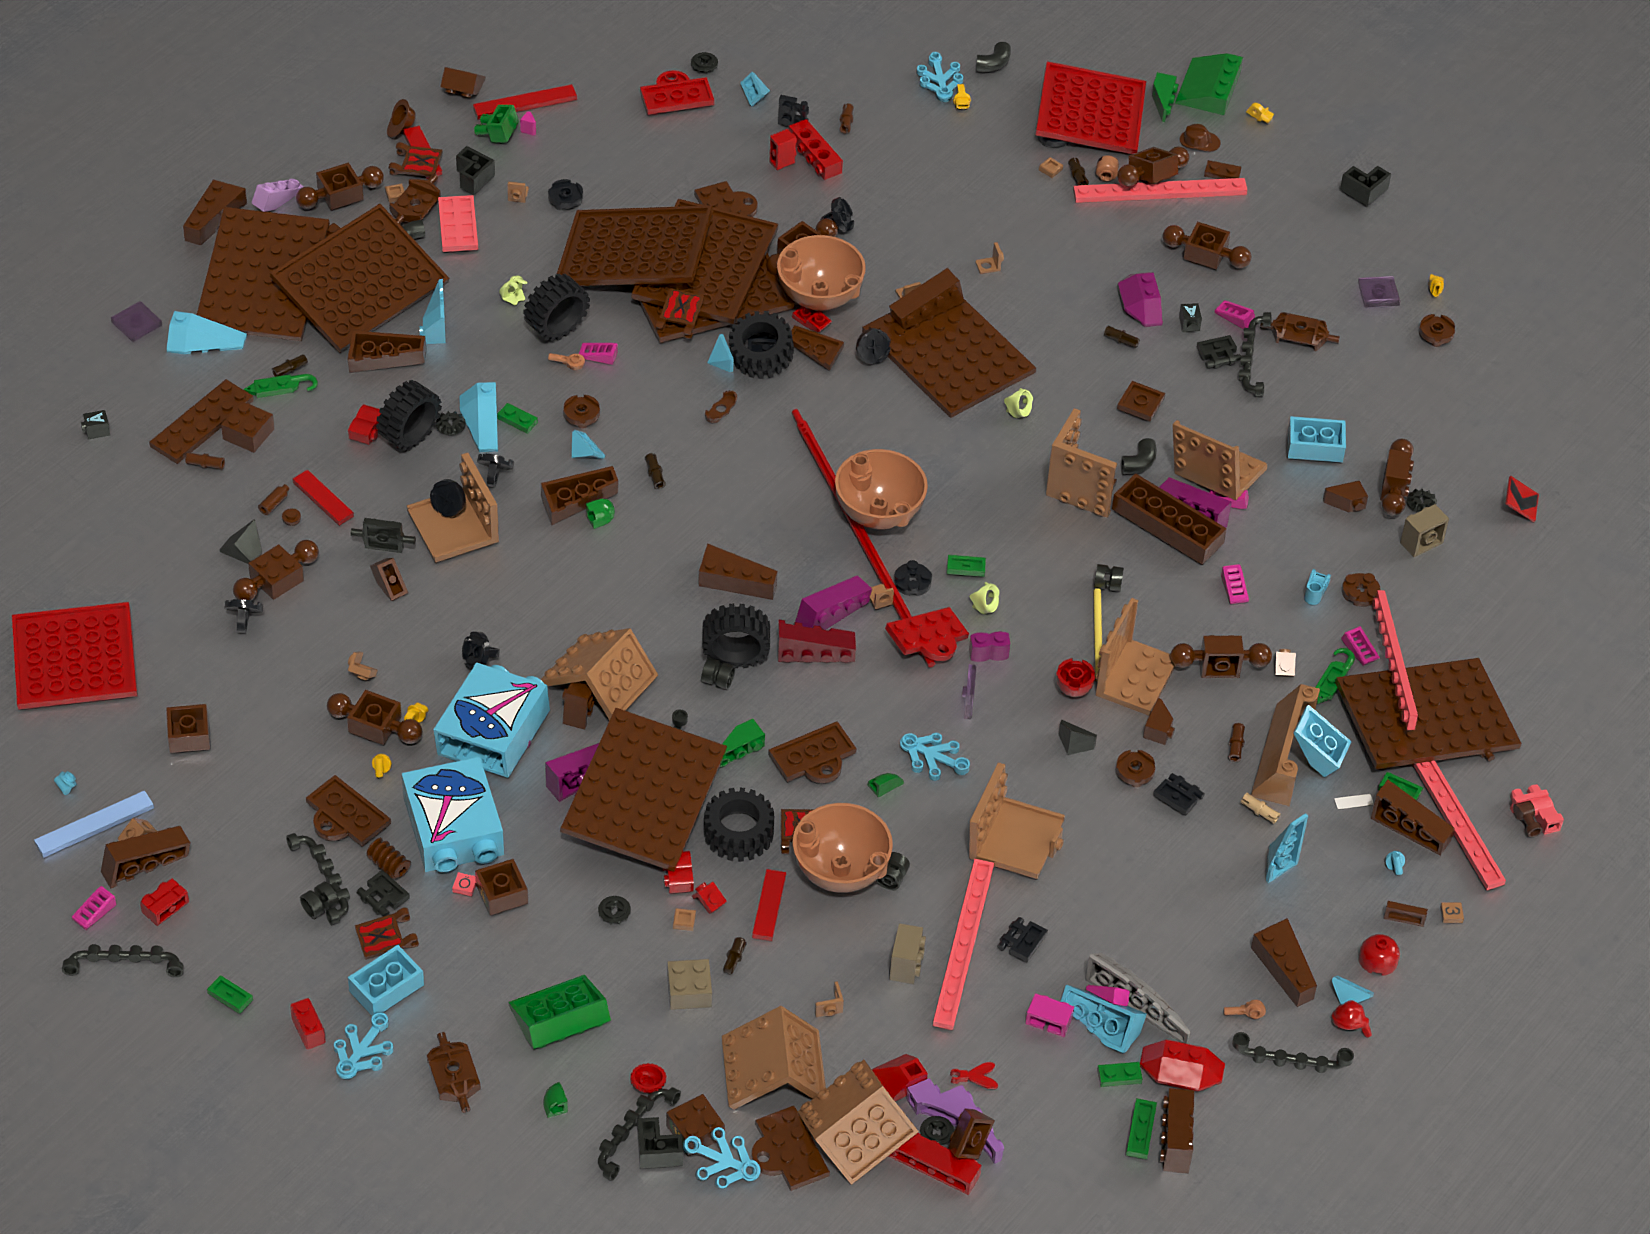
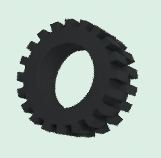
M556 274L555 278L550 276L547 282L545 280L540 282L541 286L539 288L536 286L533 289L535 291L534 294L528 296L529 302H525L524 305L527 308L523 310L524 320L547 341L548 339L550 341L560 340L562 335L566 337L569 335V331L572 330L574 332L577 329L575 326L583 322L581 320L582 317H586L587 312L585 310L590 307V304H588L590 302L589 294L566 274Z
M754 311V316H751L750 313L745 314L746 319L743 320L740 317L737 320L738 325L733 324L732 332H729L730 352L733 356L735 367L741 369V373L744 375L749 372V377L752 378L755 377V374L758 375L759 379H764L766 374H768L769 378L774 377L773 372L780 374L782 367L786 369L789 366L788 361L792 362L794 354L792 331L789 324L785 322L783 317L779 319L776 313L770 316L769 311H764V314ZM762 333L774 335L778 339L774 347L764 352L751 351L744 345L748 338Z
M409 380V383L405 381L402 386L398 385L396 391H392L389 394L390 398L388 400L385 399L383 402L385 404L384 407L379 410L381 415L377 416L379 423L376 424V428L379 429L378 433L402 450H411L413 446L416 448L420 441L426 440L425 436L431 434V428L436 426L437 422L435 421L440 417L438 412L442 409V406L439 405L442 402L437 394L419 382Z
M734 603L729 604L727 608L721 605L719 610L714 608L711 610V614L707 613L705 620H703V653L707 655V659L719 660L720 663H728L734 665L735 668L743 666L744 669L749 668V664L757 665L758 660L761 662L765 660V656H768L770 650V621H768L767 615H763V611L760 609L755 611L754 606L750 605L746 608L745 604L741 603L739 606H735ZM730 632H742L749 635L744 637H729L724 634Z
M740 787V791L729 788V793H725L723 790L719 792V798L714 795L711 798V803H707L704 812V837L706 844L710 845V850L713 853L718 850V856L721 858L727 855V860L733 861L734 857L738 858V862H743L744 857L753 860L755 854L761 856L763 849L768 850L770 842L772 843L775 816L770 801H764V795L761 793L756 796L755 790L750 789L748 793L742 787ZM740 813L754 817L758 823L747 831L739 832L726 828L721 823V819L730 814Z

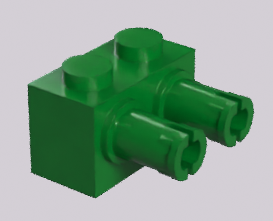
M498 105L493 114H482L480 118L481 124H476L474 133L475 135H489L491 142H508L519 123L514 105Z

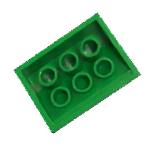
M1224 53L1192 58L1175 104L1225 115L1241 73L1243 57Z
M585 974L508 1002L526 1040L534 1049L542 1048L548 1043L564 1040L570 1035L583 1033L589 1028L599 1027L611 1021L606 998Z

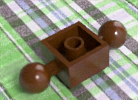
M1178 146L1170 151L1151 147L1129 155V164L1122 166L1117 173L1118 181L1123 186L1131 187L1138 180L1148 181L1149 184H1157L1161 180L1171 179L1172 176L1178 174V169L1188 164L1189 153L1185 148Z
M349 162L316 172L318 190L312 187H302L296 194V201L301 208L311 209L317 205L318 199L324 198L329 208L333 210L364 200L363 185L368 188H377L382 184L384 175L380 168L368 166L363 170L361 176H357Z
M822 219L817 223L816 228L813 229L801 221L778 237L777 253L771 255L766 263L769 273L772 275L778 274L777 262L779 255L790 243L800 238L814 235L836 237L838 233L836 223L831 219Z
M1198 221L1190 236L1185 235L1184 230L1177 225H1170L1163 232V241L1167 246L1178 247L1181 244L1186 245L1185 260L1213 269L1218 268L1223 257L1228 258L1231 265L1239 269L1247 267L1252 258L1251 252L1244 246L1228 249L1230 231Z
M1403 438L1397 439L1391 444L1384 472L1380 501H1382V509L1390 516H1397L1404 511L1406 506L1404 497L1407 498L1409 487L1406 485H1410L1412 474L1409 471L1412 472L1414 461L1411 460V457L1414 453V448L1409 440Z
M302 540L295 546L294 553L290 555L278 544L248 563L250 578H241L235 582L233 586L234 596L236 599L252 601L257 595L258 588H261L273 600L304 581L303 566L300 562L303 564L314 562L319 554L318 546L311 540Z
M1234 635L1203 636L1201 650H1194L1189 644L1180 643L1174 646L1171 651V660L1177 667L1185 668L1194 661H1199L1201 678H1240L1243 661H1249L1251 665L1261 668L1267 666L1272 659L1271 649L1266 644L1256 643L1249 650H1244L1242 636Z
M365 690L355 705L343 693L333 694L327 701V710L331 716L343 718L348 715L349 733L382 745L385 744L392 731L396 732L399 739L406 744H414L422 737L423 730L418 721L406 719L399 722L402 717L401 702Z

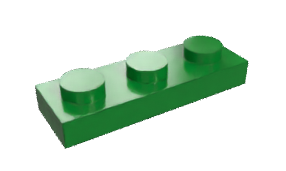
M1136 1098L1126 1156L1147 1159L1157 1102Z

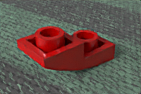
M802 306L792 313L793 319L816 332L822 331L832 323L821 311L815 313L813 310Z

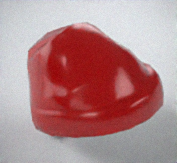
M1349 1000L1339 1005L1332 1013V1023L1335 1026L1345 1030L1361 1028L1365 1037L1372 1036L1369 1018L1365 1016L1362 1005Z

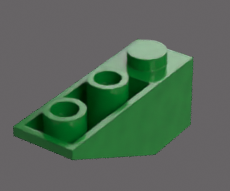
M1157 72L1153 84L1152 97L1162 122H1165L1166 117L1171 114L1172 106L1170 104H1174L1175 95L1173 94H1177L1179 84L1176 83L1177 76Z
M754 719L737 725L722 743L727 746V750L720 767H724L736 759H741L745 755L765 747V733Z

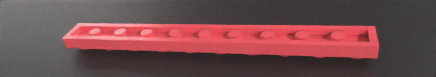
M1245 178L1166 181L1157 184L1144 182L1136 183L1131 187H1126L1122 184L1078 185L1073 187L1075 202L1083 203L1247 195Z
M1377 590L1376 598H1373V609H1376V621L1379 622L1382 645L1386 648L1385 657L1389 659L1388 667L1389 671H1392L1395 695L1399 698L1398 707L1402 709V722H1405L1407 730H1415L1418 714L1385 590Z
M1430 761L1412 764L1445 821L1455 828L1453 834L1486 890L1505 885L1506 880L1437 763Z
M974 859L933 1020V1026L949 1030L954 1029L994 869L993 862Z

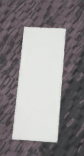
M1371 794L1334 798L1337 809L1374 805Z

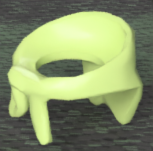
M519 275L512 276L499 290L502 300L514 306L519 301H524L525 296L522 286L528 282Z
M1020 388L1019 391L1005 398L1006 412L1018 419L1028 416L1032 409V394L1028 390ZM1024 395L1026 396V398H1023V403L1027 404L1025 408L1020 410V396Z
M985 582V586L969 595L973 602L972 607L982 614L993 613L997 609L1000 594L996 585ZM988 590H992V591L989 592L988 596H989V597H993V600H992V602H991L990 604L987 605V604H986L987 591H988Z

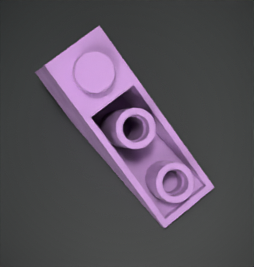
M296 179L259 184L256 187L252 204L264 212L276 210L295 197L299 189L304 186Z

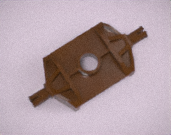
M432 174L428 180L410 179L409 186L394 204L390 202V211L396 217L395 220L399 224L422 220L436 204L438 197H441L440 190L434 185L438 179L436 174Z
M1281 312L1271 322V327H1263L1273 330L1272 333L1276 343H1279L1280 339L1313 345L1315 346L1314 351H1318L1327 341L1338 344L1340 336L1329 334L1330 331L1327 330L1324 320Z
M442 1032V1036L441 1033H438L437 1038L440 1046L430 1050L427 1054V1062L430 1065L438 1089L439 1099L459 1102L462 1113L469 1112L471 1109L467 1099L481 1090V1086L468 1045L463 1042L450 1043L445 1032ZM456 1065L459 1067V1069L456 1071H450L448 1067Z

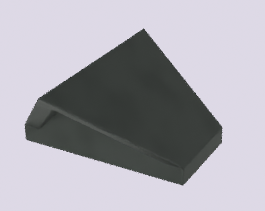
M255 519L230 536L220 548V552L247 564L262 554V548Z
M1064 720L1060 722L1059 737L1067 755L1094 750L1097 734Z

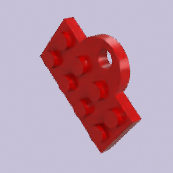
M671 70L660 74L656 80V85L640 87L647 115L714 105V97L707 77L690 79L683 72Z
M950 607L889 622L885 627L904 655L921 651L924 656L935 661L951 659L957 648L956 642L965 640L969 636V632Z

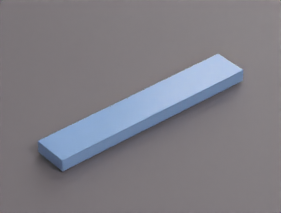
M144 790L34 839V842L43 858L150 811L154 809V805Z

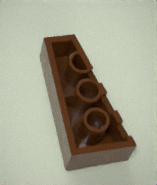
M213 179L183 225L185 241L198 245L206 242L219 227L224 207L239 209L247 204L246 188Z
M946 268L889 305L894 320L903 329H906L965 301L960 280Z
M353 331L348 354L349 373L424 364L427 351L426 338L420 335Z
M613 466L541 483V498L551 525L585 510L586 503L607 499L618 493V478Z
M707 543L699 569V586L773 600L777 588L778 571Z
M586 681L569 683L568 689L565 688L562 695V700H565L563 724L585 730L587 717H591L594 703L598 701Z
M181 826L111 842L105 845L101 873L110 889L117 886V882L124 879L126 882L131 881L136 874L143 871L147 874L152 872L157 865L162 864L166 866L187 857L191 842Z
M1288 918L1255 933L1251 949L1295 1006L1299 1007L1313 1000L1317 984Z

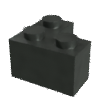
M468 146L456 155V167L460 173V188L475 195L495 176L494 159Z
M1352 166L1343 174L1340 190L1368 206L1388 190L1391 173L1376 166L1366 174Z
M659 1117L637 1118L640 1169L683 1166L682 1134L660 1135Z

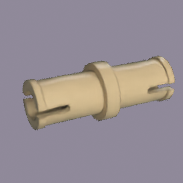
M1248 792L1243 796L1244 800L1240 802L1253 810L1255 815H1261L1272 822V824H1275L1279 819L1277 817L1281 815L1267 806L1266 802L1259 801Z

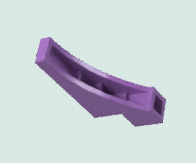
M929 1078L907 1087L906 1099L916 1115L942 1116L957 1128L959 1116L965 1108L975 1109L982 1113L981 1109L975 1106L971 1093L966 1091L963 1085L941 1093L939 1087L936 1084L934 1085ZM992 1128L983 1150L995 1164L1002 1161L1004 1146L1000 1139H996Z

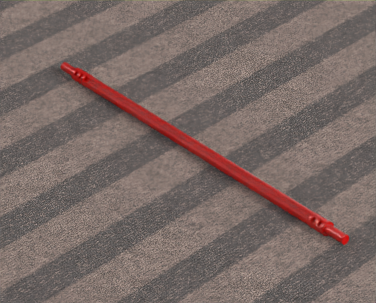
M794 409L792 415L797 422V428L881 583L884 584L886 590L893 588V605L901 619L912 617L864 527L851 519L843 510L836 495V475L807 421L803 420L798 409ZM923 655L928 667H934L935 661Z

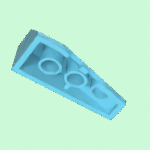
M443 279L438 280L423 317V326H419L420 336H425L426 344L446 343Z
M174 311L169 325L167 352L191 354V351L202 350V353H206L210 349H219L220 351L243 349L247 333L192 313Z
M496 382L476 383L459 396L460 413L466 421V426L469 428L479 452H498Z
M1306 813L1291 822L1276 840L1269 845L1266 866L1267 883H1270L1298 864L1308 820Z
M1070 985L1065 986L1061 1002L1074 1006L1073 1017L1080 1020L1091 1033L1100 1038L1105 1046L1125 1053L1140 1035L1147 1015L1130 1006L1112 1004L1093 993Z

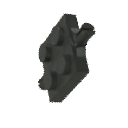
M364 518L363 530L351 528L350 533L351 536L362 537L367 549L396 553L403 552V543L415 545L416 541L415 536L404 535L402 523Z

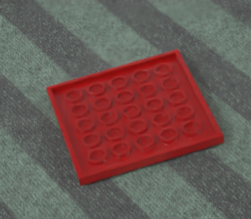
M1047 61L1035 135L1135 154L1138 151L1146 81Z
M129 602L12 615L18 710L137 696Z

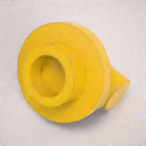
M377 754L373 758L372 766L375 769V776L383 777V774L390 770L392 762L387 755Z

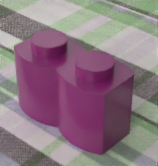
M998 631L991 634L979 632L970 635L969 653L971 661L984 662L989 659L1003 661L1009 658V633Z

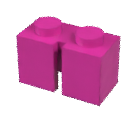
M1035 993L1027 1011L1026 1024L1043 1030L1046 1022H1050L1047 1032L1065 1037L1073 1019L1074 1006Z

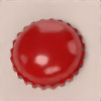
M647 1063L635 1067L631 1072L630 1080L633 1087L638 1091L652 1093L664 1086L667 1075L661 1066Z

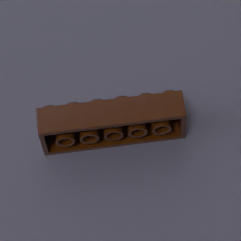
M1136 473L1113 496L1112 510L1202 565L1225 542L1227 528Z

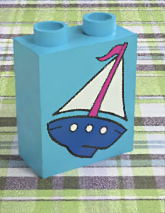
M476 662L433 729L437 755L455 761L480 757L484 770L508 778L528 747L529 740L533 739L550 711L547 685L534 676L524 678L509 673L507 669L500 665H492L490 667Z
M480 757L402 773L403 798L425 872L434 870L449 872L461 864L475 861L485 864L492 862L498 856L504 855L503 829Z

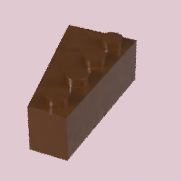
M1389 780L1385 782L1376 794L1371 815L1372 820L1441 856L1452 840L1454 827Z
M1169 1088L1168 1096L1163 1097V1109H1166V1114L1162 1115V1126L1165 1127V1132L1162 1131L1161 1144H1164V1150L1161 1149L1160 1162H1163V1171L1189 1174L1193 1154L1194 1091Z

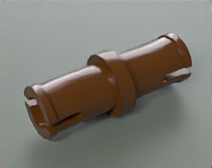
M849 103L843 105V112L840 115V131L844 134L850 132L851 123L854 118L852 115L854 107Z
M188 452L186 454L185 462L187 464L200 465L202 468L212 467L223 469L225 466V458L209 456L206 453L201 455Z
M1235 723L1232 726V737L1229 739L1230 753L1228 758L1232 762H1239L1241 760L1242 747L1245 744L1243 739L1245 726L1241 723Z

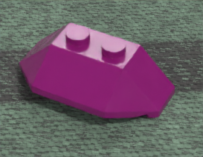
M1154 272L1130 274L1118 282L1124 311L1140 321L1144 327L1162 326L1161 296Z

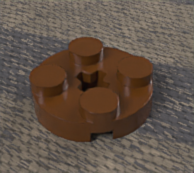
M1430 314L1421 320L1419 335L1433 346L1439 347L1454 338L1455 323L1445 315L1438 317L1435 314Z
M578 395L571 396L564 403L563 416L569 423L584 429L598 420L600 416L599 403L590 395H584V397H578Z
M1371 573L1348 574L1343 582L1342 595L1345 600L1348 601L1349 599L1354 602L1353 605L1367 607L1373 604V598H1376L1377 590L1381 589L1375 576Z
M1128 750L1118 757L1116 775L1125 783L1139 788L1142 784H1146L1153 779L1155 761L1147 752L1142 750L1131 752V750ZM1132 766H1139V769H1133Z

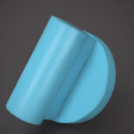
M61 771L59 776L54 779V782L64 795H68L71 789L77 785L76 777L69 771Z
M1399 851L1390 852L1385 858V864L1390 870H1395L1396 875L1403 874L1402 867L1405 864V857Z

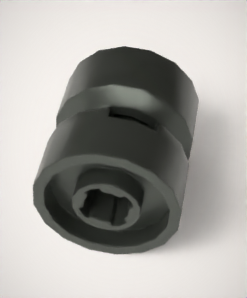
M1097 564L1094 588L1105 589L1109 587L1112 591L1120 592L1124 567L1113 566L1109 568L1108 565ZM1105 574L1110 575L1109 581L1104 580Z
M708 658L702 670L701 681L711 685L716 682L717 686L727 690L732 684L735 666L728 663L721 665L719 660Z
M891 852L887 874L883 878L877 879V883L885 889L897 890L910 867L909 860L900 853Z
M324 881L314 887V891L309 890L302 894L300 902L309 917L314 919L324 913V909L336 906L338 898L329 883Z

